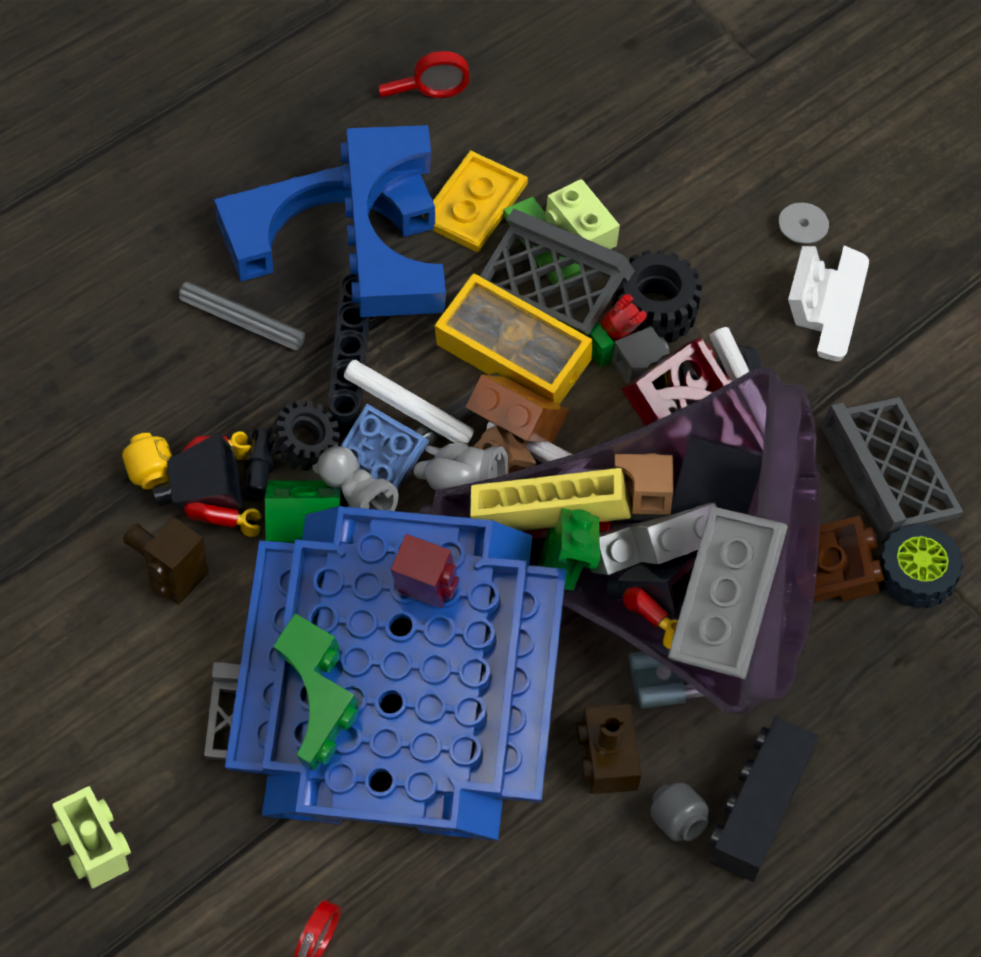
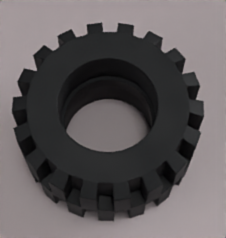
M650 250L643 251L641 257L636 254L630 257L629 263L635 271L628 282L622 280L613 294L612 307L622 296L630 294L634 298L631 303L638 308L639 312L644 310L647 317L629 335L652 326L658 337H663L672 343L678 340L679 335L683 337L687 335L690 327L693 328L696 322L702 295V281L698 279L699 273L696 268L690 269L691 263L686 259L679 260L678 254L672 252L671 255L664 254L665 250H657V253L651 254ZM658 293L668 297L670 300L654 301L646 298L644 294Z

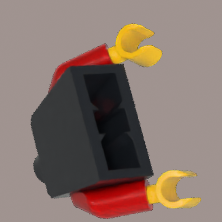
M239 431L232 435L231 440H228L226 436H222L220 433L213 436L195 437L180 453L170 457L167 462L169 481L153 487L157 503L163 506L173 502L190 519L230 528L240 525V530L244 535L248 537L257 536L260 533L261 527L251 525L247 521L259 522L261 519L260 512L252 508L246 510L243 515L238 514V510L243 509L236 459L245 460L246 456L250 454L251 446L247 445L248 436L244 432Z
M697 554L682 555L661 564L641 562L635 564L621 577L610 578L607 583L609 598L611 600H621L626 615L644 617L655 628L661 627L665 630L663 644L668 649L671 648L678 620H670L668 618H676L681 612Z

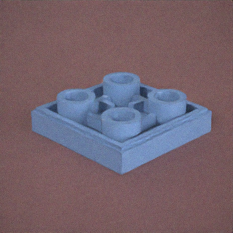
M366 404L341 446L353 452L358 459L359 470L367 471L375 479L382 478L388 480L399 491L429 443V440L371 405Z

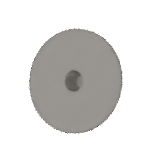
M794 203L784 208L781 212L779 227L782 233L790 240L797 243L810 244L818 242L825 237L829 229V220L826 214L815 205Z

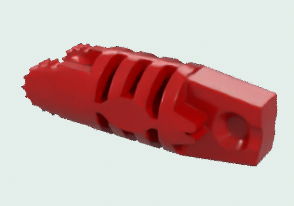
M630 294L622 296L601 319V327L614 342L629 336L647 317L644 310L639 312L638 308L631 303L634 298Z

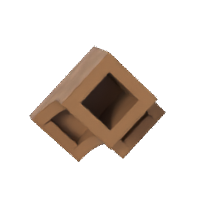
M655 453L646 455L615 454L614 469H622L629 496L632 500V514L670 515L673 497L672 455H659Z

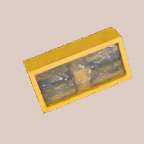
M474 273L434 325L437 346L488 375L499 373L501 377L511 378L559 405L592 360L591 338Z

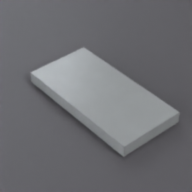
M710 506L669 651V659L746 679L788 526L786 524Z

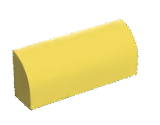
M621 468L471 485V518L493 520L519 531L556 527L562 508L585 510L594 516H598L599 522L630 519L632 513V501Z

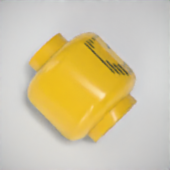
M141 433L132 437L131 443L122 453L131 482L148 490L153 489L155 485L169 481L167 462L172 457L167 441L162 437L152 436L151 433Z

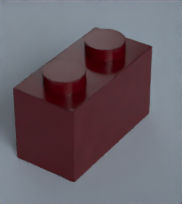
M408 534L405 535L391 567V573L399 593L442 609L445 599L453 598L459 583V577L455 576L457 566L454 565L451 550Z

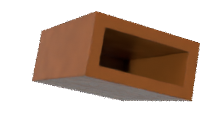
M481 375L466 405V408L526 441L554 442L570 411L511 378Z

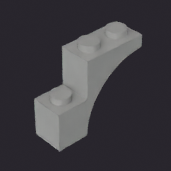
M707 503L686 511L644 522L613 525L610 530L600 532V561L596 570L591 569L592 573L608 575L641 562L661 564L698 550L710 506L716 507V504Z

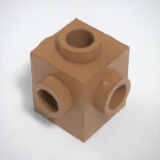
M495 425L482 434L481 439L473 446L482 450L492 446H503L508 454V481L519 480L537 464L526 446L527 441L500 426Z

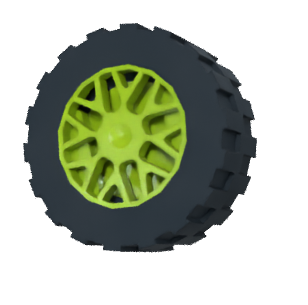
M919 523L907 527L905 525L900 527L897 532H892L888 540L885 541L879 556L884 575V581H881L880 584L882 588L886 589L893 600L896 599L902 605H910L921 609V607L932 608L938 603L942 604L945 602L947 597L951 596L954 592L963 568L962 552L960 548H957L952 537H948L945 534L946 532L941 529H935L928 524L925 526L919 525Z

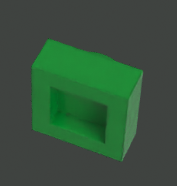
M596 322L587 337L592 339L591 358L601 368L612 362L614 342L601 325Z

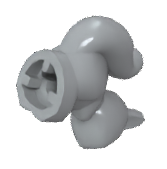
M453 443L442 448L427 445L425 451L435 455V458L417 463L413 470L416 478L427 480L431 488L444 494H453L463 490L471 495V485L509 480L508 454L503 446H492L482 450L476 447H469L467 443Z
M337 445L330 447L321 454L318 463L313 465V470L320 474L324 483L330 487L342 489L348 507L394 511L397 507L399 499L397 488L388 480L382 478L375 479L367 471L359 470L358 459L350 449Z

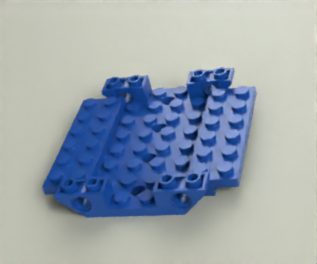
M337 506L306 514L302 540L295 539V544L259 540L225 762L226 770L273 775L267 776L262 809L263 817L341 825V820L417 827L419 833L498 841L503 801L499 799L542 803L566 569L529 566L532 535L493 520ZM406 534L451 550L454 565L457 566L455 576L459 577V583L453 598H446L442 609L397 591L391 567ZM295 613L335 636L340 646L337 650L340 652V656L333 669L329 673L324 671L322 676L354 694L358 702L356 709L359 712L354 723L347 731L341 730L334 741L337 747L333 756L327 764L323 765L320 763L316 771L302 764L297 757L309 723V700L305 684L297 671L280 658L273 647ZM406 618L412 622L411 631L402 637L392 634L390 631L392 623L396 619ZM389 694H396L403 700L400 710L392 714L382 711L380 708L382 699ZM378 772H387L392 776V785L385 792H376L370 787L371 778Z

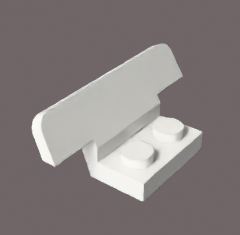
M802 246L788 298L795 324L821 331L817 348L818 356L832 361H841L848 351L869 266V259L865 254L847 246L843 247L838 270L825 269L824 261L819 260L816 246Z

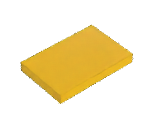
M470 150L433 199L435 205V225L432 231L478 253L503 219L504 209L512 206L527 186L528 177Z

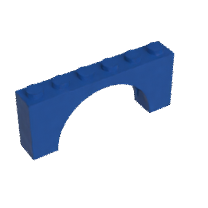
M428 125L347 128V142L340 143L341 163H348V169L342 170L343 190H350V197H345V217L352 218L353 225H347L348 246H354L355 253H349L350 274H357V282H351L352 303H359L360 317L444 313L446 289L443 264L419 262L398 254L378 237L368 217L373 203L389 186L410 176L430 173L431 146Z
M348 164L214 199L217 223L240 281L274 273L272 244L279 230L292 217L318 205L345 203V197H350V190H343L342 170L348 169ZM420 174L404 178L389 186L378 196L371 209L390 219L403 237L434 229L435 205Z

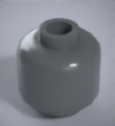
M678 782L671 785H663L654 793L650 816L653 822L669 839L676 842L692 841L705 831L708 825L709 808L706 802L688 784Z

